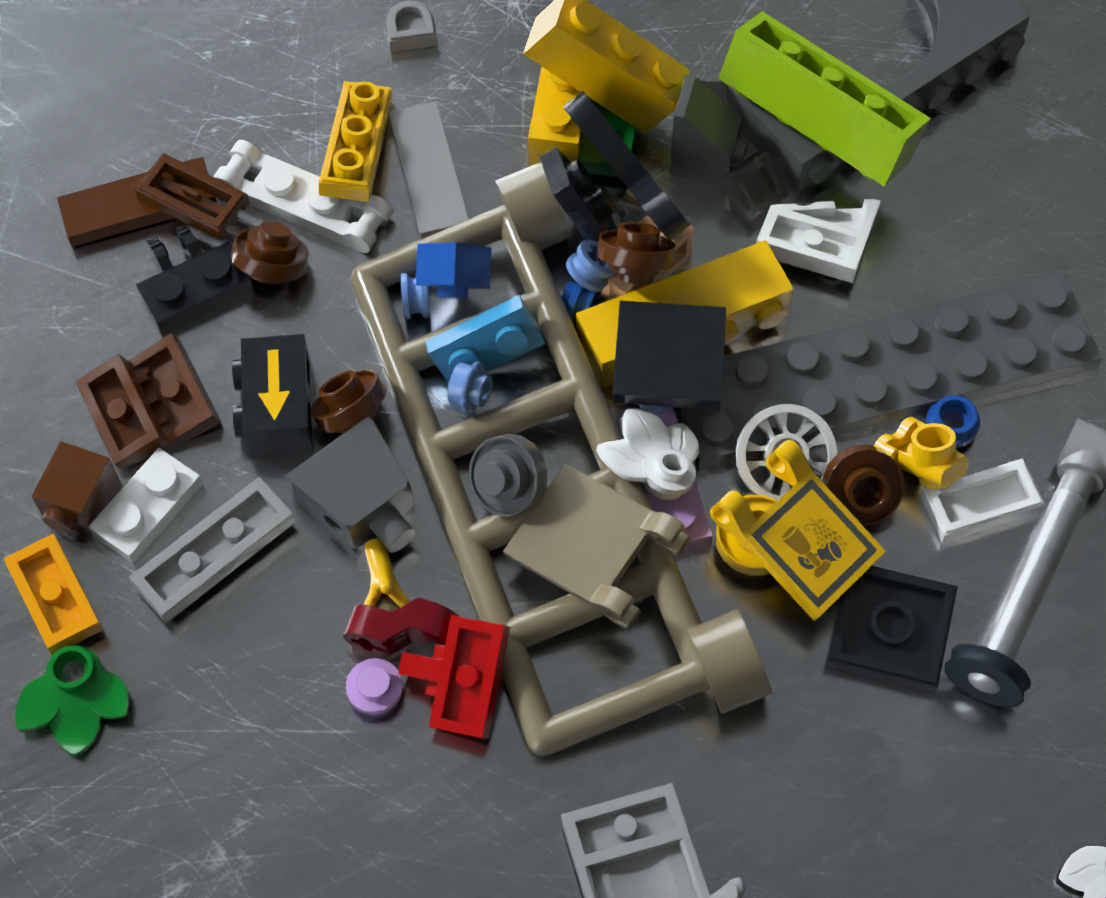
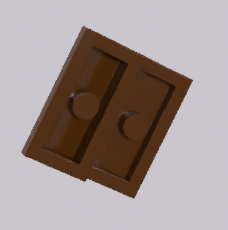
M172 333L130 360L125 359L118 353L75 381L114 465L118 468L146 460L158 448L163 451L174 448L221 422L181 340Z

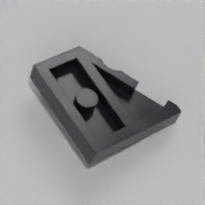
M558 147L539 157L553 196L572 219L585 240H597L599 242L601 233L617 230L612 214L617 212V208L612 197L602 185L598 188L593 186L589 173L578 159L571 162Z

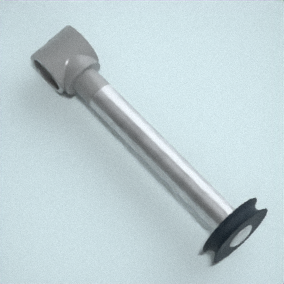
M1077 418L1055 465L1060 482L983 645L969 643L956 645L951 650L952 659H949L944 664L945 673L953 684L973 698L990 705L1008 708L1018 707L1024 702V692L1031 687V679L1014 659L1090 495L1100 492L1103 488L1106 489V430Z

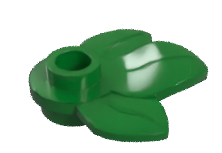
M81 645L66 646L52 655L44 675L24 686L16 706V727L20 732H27L51 726V731L60 746L69 754L77 756L86 751L96 741L101 730L102 718L119 719L127 716L129 709L128 690L119 676L103 670L102 663L94 651ZM83 668L85 670L83 677L75 682L66 681L67 675L72 669Z

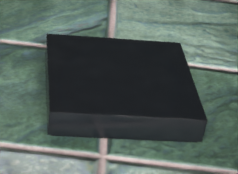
M620 300L612 403L720 410L722 402L726 307Z
M871 566L840 596L825 668L935 694L939 685L958 586Z

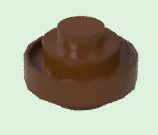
M266 221L259 226L237 233L231 253L233 263L241 271L247 273L254 280L267 284L292 281L303 276L309 257L307 246L291 232L288 226L276 221Z
M624 222L618 225L617 230H609L600 234L597 256L602 261L608 263V268L617 273V279L620 281L644 284L648 282L649 277L658 275L660 270H666L673 266L676 244L673 241L669 242L666 237L661 236L660 229L653 225L639 222Z
M366 369L356 372L346 370L333 376L322 385L318 393L319 397L312 404L310 413L322 432L345 433L368 416L376 423L378 419L377 413L381 408V403L386 396L387 389L375 370Z
M867 444L851 446L839 452L827 465L822 478V482L862 526L875 525L889 518L899 507L904 494V475L898 463L881 448Z

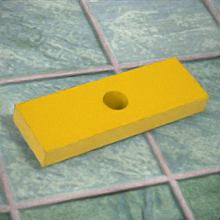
M344 81L319 179L320 196L369 202L389 117L388 111L391 108L393 88L377 86L366 81L357 83Z

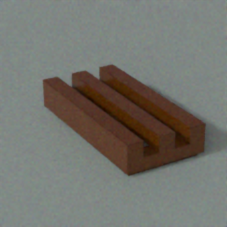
M162 153L135 188L138 200L220 241H223L227 235V226L229 224L234 226L239 219L238 211L240 209L245 211L250 204L246 193L165 153ZM166 172L227 202L224 207L201 196L198 191L186 185L181 186L163 177L162 174Z

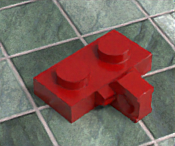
M451 615L445 646L435 644L433 658L402 652L398 674L428 680L425 694L435 696L428 727L478 738H489L510 632L509 626Z

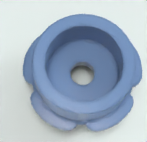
M478 361L472 365L459 363L451 375L447 392L448 402L460 406L463 413L473 412L477 406H485L490 397L492 377L486 375L483 363Z

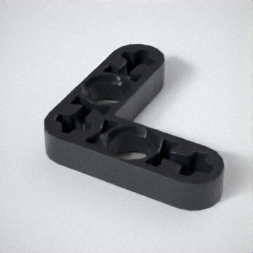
M581 91L563 106L669 242L690 226L689 222L584 91Z

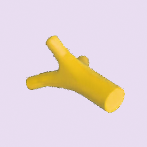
M379 538L366 542L364 548L371 573V584L364 605L375 607L382 593L387 594L399 607L409 603L410 600L403 592L394 575L386 546Z

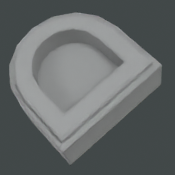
M404 1L397 3L390 9L386 17L390 52L438 46L434 16L431 9L424 3Z

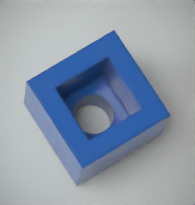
M457 242L417 243L416 286L437 288L438 298L468 299V289H490L492 247Z

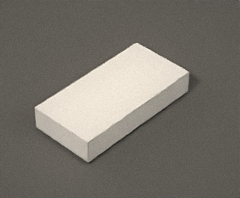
M1023 458L961 477L946 489L925 488L920 497L941 544L1041 513L1045 506Z

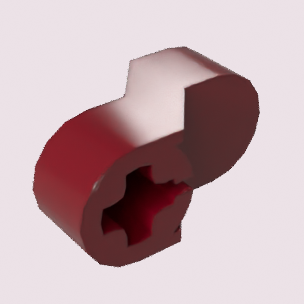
M420 597L392 612L370 605L359 604L355 606L343 638L356 649L386 660L412 645L434 651L435 644L445 646L451 615H459L443 605Z

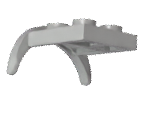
M673 783L561 814V823L584 898H742L745 892L742 879L737 877L730 879L727 884L715 893L709 894Z

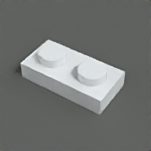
M158 448L88 528L92 536L134 564L202 487L201 477Z

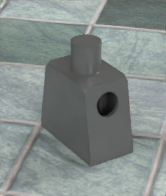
M369 416L286 474L293 500L350 548H359L376 535L390 552H396L405 547L415 535L414 528L403 517L414 505L411 485Z

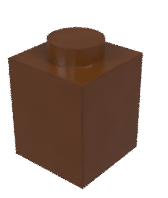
M60 441L31 497L42 515V521L52 529L65 534H71L73 530H77L92 536L88 526L109 504L120 479L109 457Z

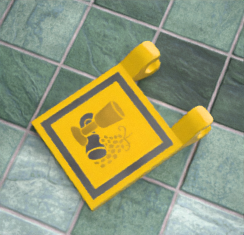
M787 440L771 453L765 462L766 467L773 475L793 487L757 520L746 499L737 491L728 492L710 510V517L722 529L738 537L801 608L815 621L886 551L811 470L802 449L794 441Z

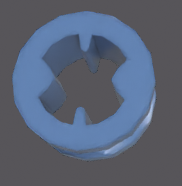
M583 240L577 247V253L572 254L566 261V268L571 277L582 287L595 292L602 291L608 284V278H613L616 272L608 268V263L602 261L597 256L598 242Z
M401 273L404 319H411L414 313H420L424 318H430L429 287L416 286V278L409 277L408 273Z

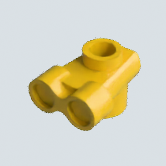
M908 417L900 424L894 434H884L874 444V447L881 448L898 463L900 469L919 477L920 484L928 489H946L963 477L968 470V458L956 450L955 432L943 424H925L914 417Z

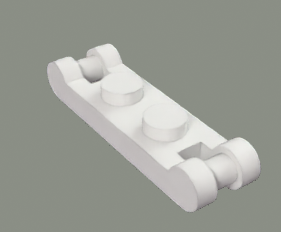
M238 140L229 152L230 162L227 166H221L213 176L246 193L250 206L361 253H368L377 240L376 230L379 226L387 224L394 211L393 207L385 199L376 195H371L369 202L320 196L319 176L264 154L252 143L245 140ZM247 171L258 175L254 182L243 178ZM352 215L360 218L358 222L348 223Z

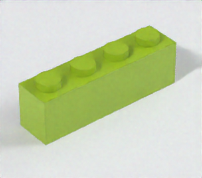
M763 11L735 31L718 76L719 80L735 89L739 95L752 100L775 115L780 122L792 126L815 141L823 150L835 154L858 169L863 176L875 180L884 187L909 165L931 119Z

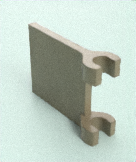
M564 464L546 489L541 501L529 513L503 550V553L506 557L585 601L619 626L629 630L641 613V610L632 605L634 602L632 596L615 586L648 539H651L667 552L679 557L691 538L688 534L682 532L685 526L675 517L663 512L652 511L575 468Z

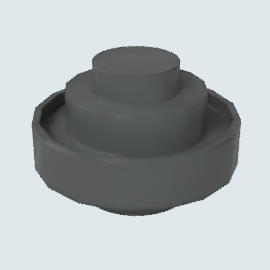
M515 434L499 435L486 439L475 449L469 466L471 488L481 506L492 514L509 517L530 511L541 501L547 488L548 472L544 457L536 445L525 437Z

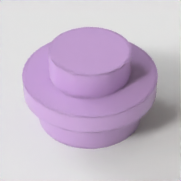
M378 658L367 659L358 663L350 671L346 680V693L351 704L360 712L370 715L382 714L392 709L400 700L403 691L402 678L398 674V669L392 663Z

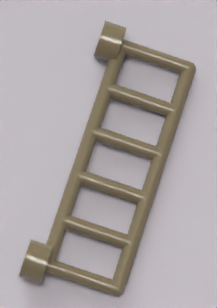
M541 162L495 180L504 205L358 265L351 275L353 288L481 621L510 627L501 676L530 750L540 756L553 754L707 689H711L722 714L773 694L759 654L738 609L702 623L673 555L658 546L651 539H648L637 554L640 565L627 569L615 587L632 596L634 599L633 603L654 595L682 663L553 716L527 647L604 616V614L570 593L514 616L490 551L508 544L532 509L509 517L493 514L477 521L454 459L475 451L486 439L504 434L519 433L575 409L600 468L599 471L587 476L652 511L653 508L642 483L624 480L601 460L596 451L599 444L621 440L622 436L542 253L544 249L571 239V234L560 204L552 194ZM503 239L525 291V294L520 296L536 322H538L562 380L442 430L419 371L435 365L428 354L426 340L487 310L407 342L386 287L400 282L401 273H408L409 277L416 275L417 243L457 242L487 246Z

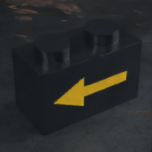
M305 334L241 338V359L232 360L235 391L242 390V405L233 406V426L236 438L244 437L250 457L314 452L313 419L310 413L312 407L311 362Z

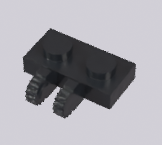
M183 224L175 228L177 232L176 237L181 248L186 251L189 260L176 266L172 265L168 251L158 237L146 241L160 273L136 283V286L160 333L253 290L248 274L241 271L232 261V246L229 241L202 253L188 225Z

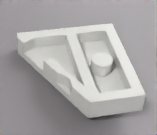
M864 199L862 208L836 209L834 201L814 202L807 206L795 203L771 205L756 244L766 240L776 259L780 262L853 283L881 201Z

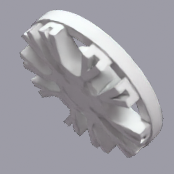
M780 404L758 412L746 423L737 439L735 450L736 467L738 468L739 476L754 495H765L779 500L790 489L789 484L782 480L778 496L771 494L776 476L769 471L768 478L759 486L750 473L759 466L766 467L765 461L767 457L787 440L794 441L802 449L809 466L822 475L820 478L822 481L827 465L838 452L836 440L830 427L817 413L800 405ZM788 413L804 417L798 432L795 434L790 433L786 427ZM772 415L775 416L781 433L774 436L767 419ZM815 425L820 433L806 443L801 437ZM756 426L766 434L767 442L764 446L748 441ZM826 444V463L814 462L809 458V449L812 446ZM763 451L764 461H746V452Z

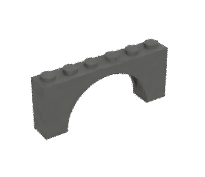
M913 0L927 21L931 33L932 48L915 69L897 81L882 86V88L920 112L927 107L934 109L947 99L950 92L964 83L970 85L976 82L986 72L988 67L1000 59L1007 61L1014 57L1025 43L1024 35L1030 15L1014 0ZM726 84L724 102L742 117L741 133L797 192L813 182L819 184L833 174L837 166L845 162L835 154L823 150L815 141L792 126L780 122L775 115L752 100L742 97L735 89Z

